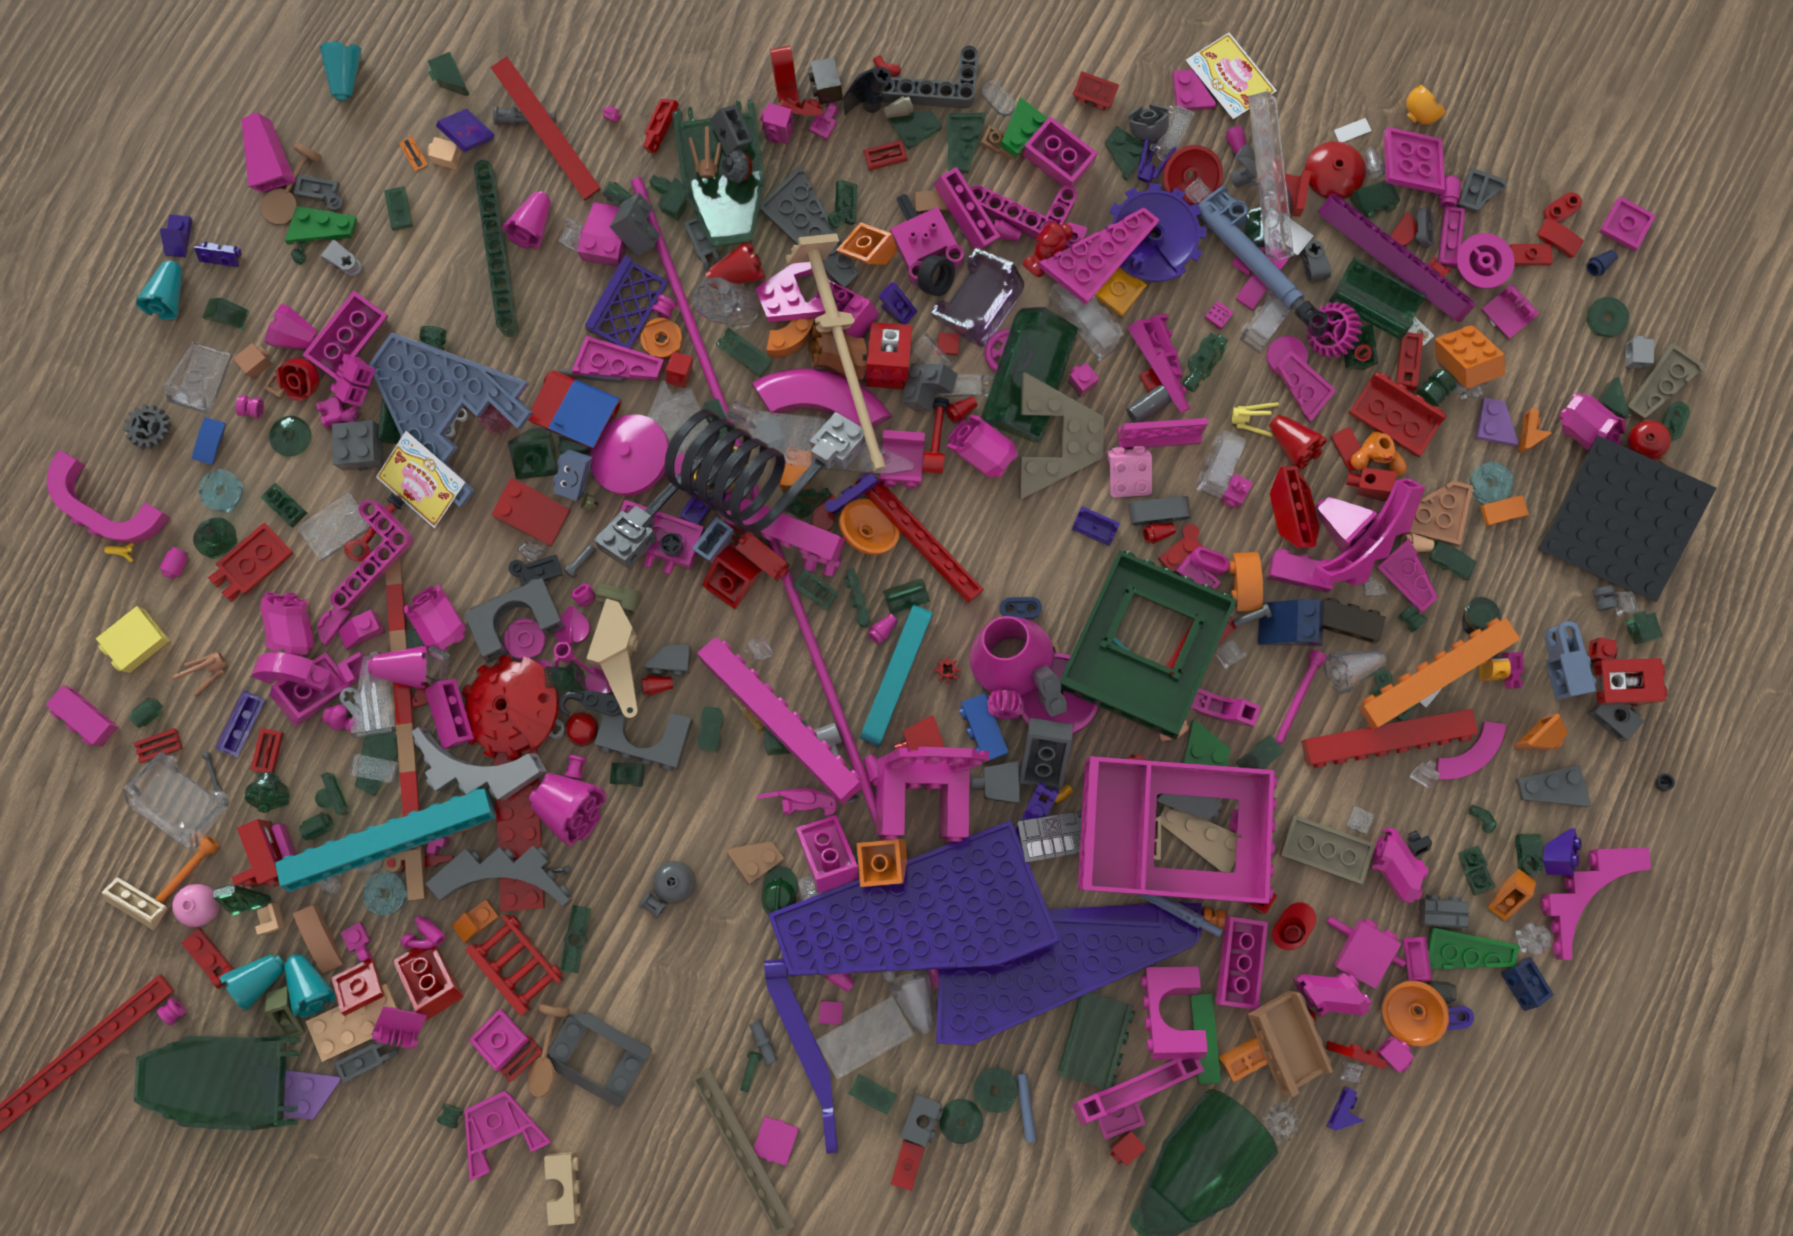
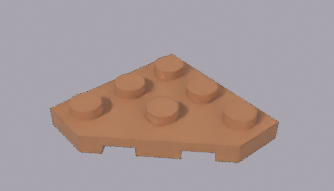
M1452 481L1421 499L1410 532L1434 541L1460 546L1473 485Z

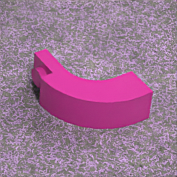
M269 652L257 658L251 677L268 684H272L276 680L293 681L322 692L325 689L331 671L312 664L313 660L301 656Z
M1199 688L1190 709L1195 710L1196 713L1223 722L1241 726H1255L1261 706L1245 699L1226 698Z

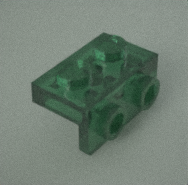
M1372 324L1357 328L1362 333L1356 335L1359 342H1353L1355 349L1360 344H1368L1372 349L1371 357L1367 361H1359L1355 357V349L1347 348L1348 354H1344L1346 369L1365 370L1378 364ZM1364 348L1359 354L1362 355L1368 349Z

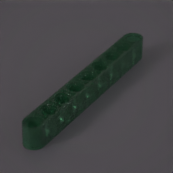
M479 160L474 165V175L495 320L501 333L506 337H512L518 332V320L505 232H503L504 224L497 177L489 161ZM484 170H489L487 174H481ZM486 189H492L489 193H484ZM494 207L492 212H487L489 208ZM497 226L495 231H489L491 227ZM500 245L498 250L492 251L494 246ZM503 264L500 270H495L497 265ZM500 284H506L503 289H497ZM503 303H509L508 307L500 308ZM506 322H512L510 327L503 328Z

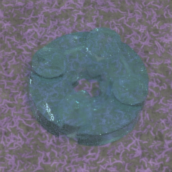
M1489 461L1478 466L1472 472L1469 483L1473 485V495L1475 498L1489 504L1504 500L1510 495L1513 489L1514 475L1504 465ZM1492 478L1495 480L1496 486L1490 488L1487 479Z
M219 469L213 473L209 472L202 478L198 491L202 499L201 501L205 506L214 511L228 512L241 500L244 487L236 475L228 470ZM224 485L225 492L218 496L216 489Z
M390 872L374 874L366 881L363 888V902L369 911L378 915H390L398 912L408 898L407 886L404 880L397 874ZM381 889L390 890L388 899L380 897L382 895Z

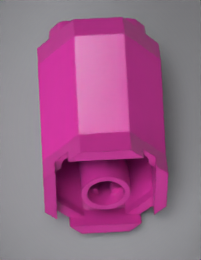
M1575 393L1570 404L1560 414L1563 434L1571 436L1588 451L1596 435L1619 445L1622 443L1619 436L1620 433L1625 434V419L1614 415L1591 395Z
M972 414L968 416L970 418L969 421L966 422L964 419L960 421L949 434L948 439L951 441V444L947 443V447L977 469L982 475L989 478L993 476L996 478L1001 477L1009 463L1018 456V452L1015 450L1016 445L979 416Z
M440 584L436 585V589L433 586L427 587L411 599L413 601L411 606L407 603L404 607V613L410 619L430 653L435 652L439 655L447 649V646L453 642L458 643L465 637L463 633L466 630L465 622Z
M266 592L264 598L261 599L260 606L266 634L265 646L274 652H278L280 648L285 650L284 653L293 655H306L309 651L311 652L314 640L308 615L309 603H307V600L300 599L298 594L286 592L285 595Z
M1386 827L1382 831V833H1385L1384 838L1379 837L1372 856V861L1376 862V865H1372V869L1381 872L1399 901L1413 903L1414 899L1419 900L1422 896L1423 889L1421 884L1422 880H1425L1428 875V867L1424 866V861L1414 857L1396 829Z
M1339 973L1335 977L1298 974L1292 978L1294 982L1299 983L1296 985V988L1303 995L1306 1003L1310 1007L1315 1006L1317 1008L1314 1012L1318 1016H1323L1329 1011L1364 1015L1370 1011L1369 1006L1372 1005V1002L1365 993L1362 994L1357 988L1359 983L1352 974L1348 976L1345 973Z

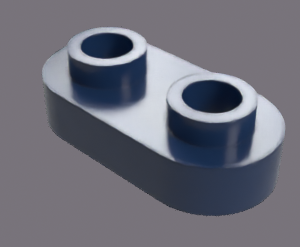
M1010 597L1001 602L999 610L1002 616L1034 619L1040 615L1042 604L1035 597ZM1032 605L1035 610L1029 612L1027 606ZM1012 606L1014 608V611L1009 613L1007 612L1006 607Z

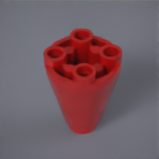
M750 240L741 243L710 267V270L706 272V276L712 287L757 282L766 278L762 267H759L762 265L757 253H753L754 247Z
M1281 414L1274 417L1270 422L1269 427L1292 465L1297 466L1300 471L1306 468L1311 459L1316 460L1323 453L1321 448L1325 445L1327 439L1320 433Z

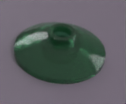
M283 417L277 420L270 430V444L277 453L283 456L299 455L308 447L311 441V430L308 424L299 417ZM287 431L291 432L289 437H285Z
M955 1099L946 1104L939 1121L943 1135L951 1142L957 1144H966L975 1140L983 1127V1116L978 1106L967 1099ZM958 1119H965V1125L959 1126L957 1124Z

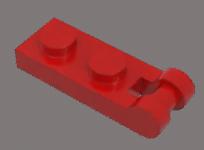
M1403 331L1400 339L1395 383L1404 385L1410 391H1416L1424 334ZM1404 374L1411 375L1410 380L1404 379Z
M198 928L181 944L211 979L212 984L220 989L225 982L222 983L219 977L234 970V968L204 931ZM221 967L223 972L219 975L216 971Z

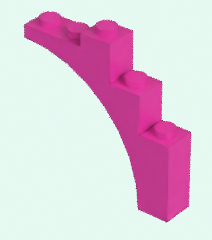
M1410 478L1396 480L1383 509L1364 535L1337 558L1316 566L1313 574L1321 578V581L1326 584L1346 581V583L1356 586L1368 582L1374 562L1389 557L1396 536L1410 532L1425 487Z
M1649 848L1590 850L1588 864L1591 867V871H1575L1574 876L1566 875L1564 877V886L1568 894H1542V899L1540 900L1541 911L1544 916H1552L1553 919L1550 923L1551 932L1554 933L1552 951L1556 955L1557 960H1572V942L1577 922L1590 899L1603 886L1620 876L1636 871L1651 870Z

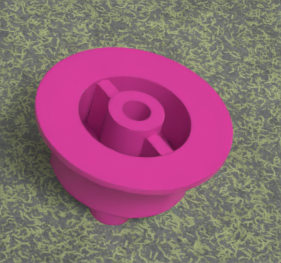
M1480 233L1469 237L1462 243L1457 253L1456 262L1462 278L1474 288L1489 289L1498 287L1508 280L1514 269V255L1510 246L1502 238L1493 234Z

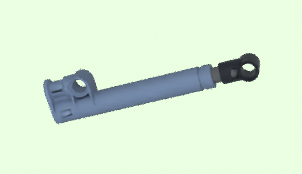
M1226 186L1218 188L1197 205L1202 212L1198 217L1289 310H1295V315L1307 326L1310 335L1314 337L1322 336L1326 332L1328 323L1326 313L1318 311L1309 301H1305V295L1239 229L1246 223L1247 205L1243 201L1232 198L1227 193L1228 189ZM1320 322L1322 325L1316 326L1313 323Z

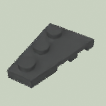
M1580 765L1516 779L1521 800L1591 807Z

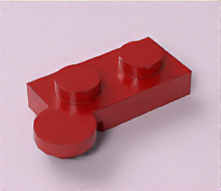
M1187 524L1182 530L1184 538L1158 558L1165 568L1175 572L1184 559L1191 555L1192 551L1197 547H1203L1196 539L1199 535V529L1194 524Z

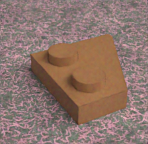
M773 841L726 850L749 884L785 859Z

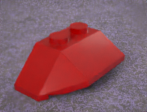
M1282 466L1278 470L1269 494L1278 533L1297 548L1315 547L1319 533V523L1310 487L1299 473L1300 470L1297 466Z

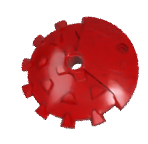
M506 655L499 657V664L490 668L486 664L480 666L476 670L479 676L472 686L465 685L462 696L466 697L465 711L474 738L469 741V744L473 746L478 742L485 748L483 755L494 758L496 752L507 753V760L519 758L518 751L528 746L531 751H534L547 739L557 719L560 699L558 698L554 680L541 664L527 657H523L522 663L511 662V656ZM505 702H507V706H506V708L503 710V709H502V708H503V704H504Z

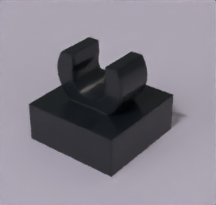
M1417 830L1408 834L1409 837L1407 839L1410 843L1408 848L1414 857L1430 851L1433 842L1429 836L1421 838Z

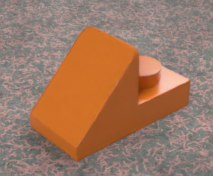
M1530 408L1524 413L1518 453L1526 452L1552 434V432L1537 430L1541 418L1538 417L1539 409Z
M485 899L470 912L462 914L452 927L461 940L466 943L500 916L488 899Z

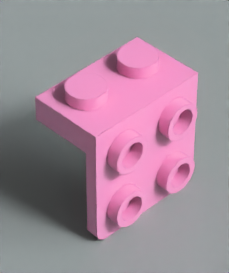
M1135 446L1133 449L1115 447L1107 451V460L1110 464V494L1112 497L1147 496L1152 493V455L1148 448L1144 446Z

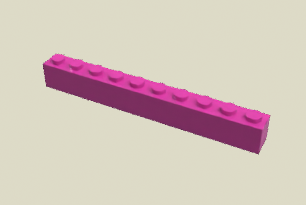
M717 637L712 639L697 653L700 661L844 805L862 788L859 781L861 777L853 769L849 771L845 767L846 762L841 756H834L830 752L832 748L826 741L822 740L820 742L815 737L817 735L815 730L809 725L806 727L801 722L803 719L796 711L791 712L787 708L788 704L781 696L777 698L773 694L774 690L767 682L763 684L758 679L760 678L758 673L753 668L748 669L744 665L746 662L739 654L734 655L730 651L732 648L725 640L720 641Z

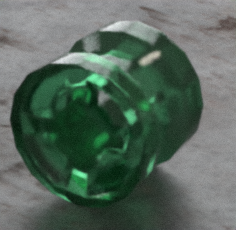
M444 1103L442 1106L443 1112L436 1121L444 1126L456 1129L459 1125L458 1119L463 1115L464 1110Z

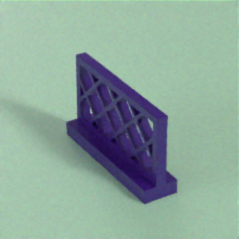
M624 255L588 318L585 330L595 333L613 344L631 349L652 312L651 308L653 305H656L657 298L662 294L668 281L636 264L631 258ZM633 268L641 272L642 280L631 281L630 273ZM656 280L661 283L659 290L650 292L647 282ZM644 283L647 293L636 296L633 285ZM630 286L633 297L622 299L621 289ZM648 296L651 304L648 308L640 309L637 299ZM635 300L637 310L626 313L623 303ZM621 304L623 314L612 317L610 308L613 305ZM639 314L641 320L639 325L630 327L627 316ZM625 317L628 328L616 330L613 320ZM611 321L613 332L604 333L599 330L602 323ZM629 331L631 339L626 345L619 341L617 334Z

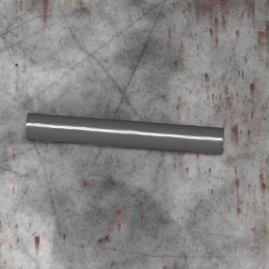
M561 368L560 373L571 378L612 382L623 381V378L576 375L572 374V369Z

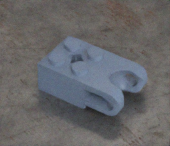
M1566 621L1557 627L1548 629L1544 634V640L1549 659L1545 661L1555 700L1560 701L1595 692L1597 684L1590 669L1591 659L1586 654L1578 625L1574 622ZM1565 627L1570 628L1572 630V635L1570 638ZM1553 633L1556 634V642L1552 639Z

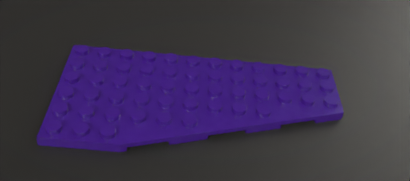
M1011 820L963 838L962 842H953L907 860L904 883L860 887V879H857L768 914L790 976L1000 966L1060 942L1029 863L1025 862L1023 848Z

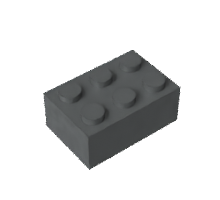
M1030 718L1020 766L1019 783L1038 786L1039 782L1046 784L1045 787L1062 789L1072 743L1073 724Z

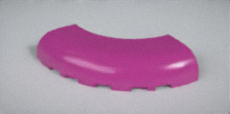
M789 369L764 376L751 383L771 417H777L787 412L797 411L798 409H810L831 415L836 412L861 426L847 378L837 373L820 369ZM859 384L872 427L875 428L892 418L885 405L873 393Z

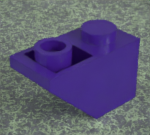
M1575 828L1567 830L1545 845L1543 863L1547 875L1574 876L1575 867L1579 866V855L1577 852L1582 847L1581 838L1577 837Z

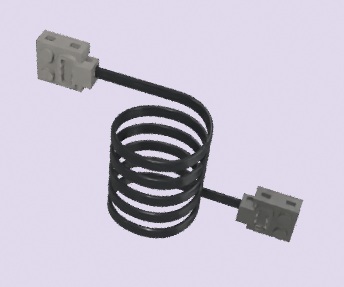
M702 409L689 417L680 426L669 443L665 455V472L670 484L645 511L637 506L628 514L621 511L595 538L594 542L600 551L627 569H630L657 540L654 531L651 529L655 525L652 517L678 489L703 502L704 505L719 512L726 519L735 522L742 529L748 532H759L770 526L823 466L830 470L836 463L844 470L867 445L862 427L835 412L810 440L811 454L814 462L762 519L753 524L745 525L742 521L756 514L777 488L784 473L785 456L780 451L769 448L760 439L752 438L751 434L745 430L736 429L735 425L728 420L720 419L719 415L709 409ZM711 417V423L697 435L689 446L682 462L681 472L675 476V459L683 440L697 424ZM727 426V434L716 443L720 429ZM743 436V444L731 454L736 439ZM759 446V454L746 466L752 450ZM776 456L775 466L768 482L755 500L740 512L741 502L759 481L768 460ZM700 467L697 480L691 483V475ZM718 474L714 489L707 492V484ZM736 481L731 498L724 502V493Z

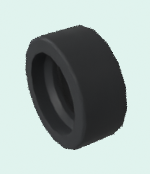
M938 255L927 257L922 262L917 276L920 289L924 293L933 296L946 294L951 288L955 277L953 263L949 259ZM940 266L939 278L933 285V275Z

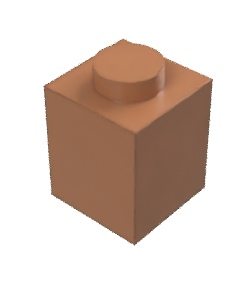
M253 343L233 358L252 379L272 364L267 358L270 356L262 346L258 348Z

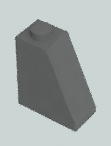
M1172 794L1157 795V804L1202 820H1214L1221 813L1220 808L1223 805L1217 798Z

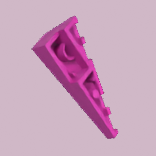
M1158 314L1150 319H1140L1127 327L1180 413L1191 409L1184 398V394L1187 391L1186 387L1181 385L1180 378L1183 375L1177 351L1170 341V337L1173 336L1172 331L1168 330L1166 321L1169 319L1168 315Z

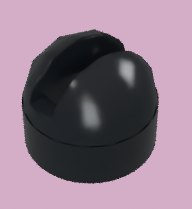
M1666 773L1659 775L1655 780V787L1661 792H1667L1675 785L1674 778Z

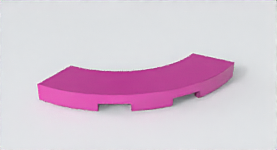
M1482 722L1479 737L1468 751L1452 758H1437L1435 779L1451 780L1461 778L1485 766L1499 749L1504 737L1506 724Z

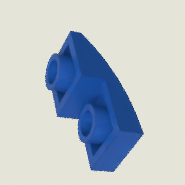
M208 417L204 418L191 459L211 465L215 464L218 447L222 443L226 423Z

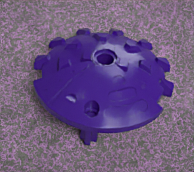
M1155 183L1149 184V190L1139 193L1136 188L1125 192L1128 199L1120 206L1114 203L1109 213L1114 215L1112 224L1122 221L1126 216L1142 208H1146L1160 220L1150 232L1156 233L1159 237L1153 238L1149 233L1119 268L1130 276L1143 281L1164 282L1183 275L1187 271L1184 265L1191 258L1197 262L1202 253L1201 250L1197 249L1199 238H1206V226L1199 227L1196 216L1202 214L1196 203L1190 207L1182 199L1185 195L1184 192L1177 188H1174L1173 193L1160 190L1161 184Z

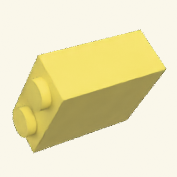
M138 606L96 638L100 643L99 649L105 655H109L112 658L111 664L114 668L127 673H131L170 642L148 612Z

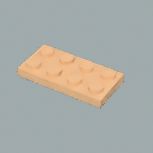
M389 984L382 985L384 997L346 1016L341 1014L340 1008L337 1006L305 1021L322 1062L371 1040L373 1036L371 1035L383 1006L399 1009Z

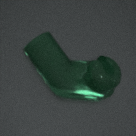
M1473 804L1470 806L1468 814L1480 818L1484 823L1482 830L1486 833H1492L1496 829L1497 822L1491 812Z

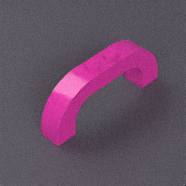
M60 449L54 456L47 473V488L50 497L59 509L71 516L70 521L80 527L82 524L88 527L86 531L94 536L99 537V535H102L115 542L125 544L139 543L156 535L169 520V516L145 502L132 519L125 522H113L81 502L76 496L75 481L85 464Z

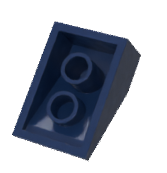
M1320 599L1266 602L1270 607L1272 617L1267 618V616L1259 618L1258 645H1323L1324 604Z

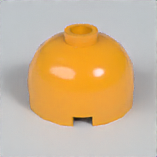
M1418 84L1406 99V108L1409 112L1406 116L1414 124L1418 121L1422 125H1429L1435 123L1446 114L1441 103L1438 104L1435 96L1423 85Z

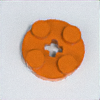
M656 318L645 325L646 327L641 333V343L647 354L661 359L671 358L673 352H680L683 338L680 328L676 323L666 318ZM660 334L667 337L664 343L656 341L659 339Z

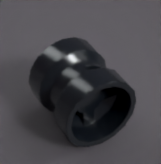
M666 533L660 540V546L667 556L678 557L683 552V542L677 534Z

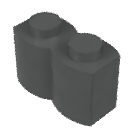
M1047 665L1034 670L1032 679L1039 690L1038 698L1044 709L1052 717L1066 712L1067 703L1061 693V683L1057 675Z

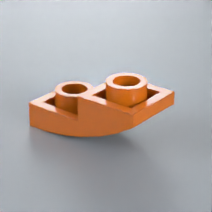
M1523 495L1480 506L1486 526L1529 515Z

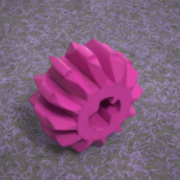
M999 689L998 691L991 692L987 703L988 712H990L991 716H996L997 719L1012 720L1018 718L1024 709L1023 697H1021L1020 693H1015L1014 690Z

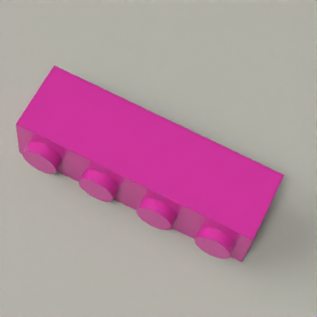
M955 167L941 175L933 185L976 254L993 245L1000 235L958 168Z

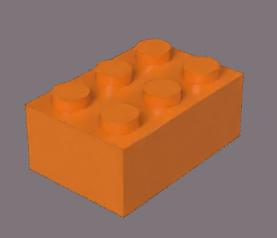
M1465 326L1462 329L1435 338L1436 360L1466 389L1505 375V354L1475 326Z

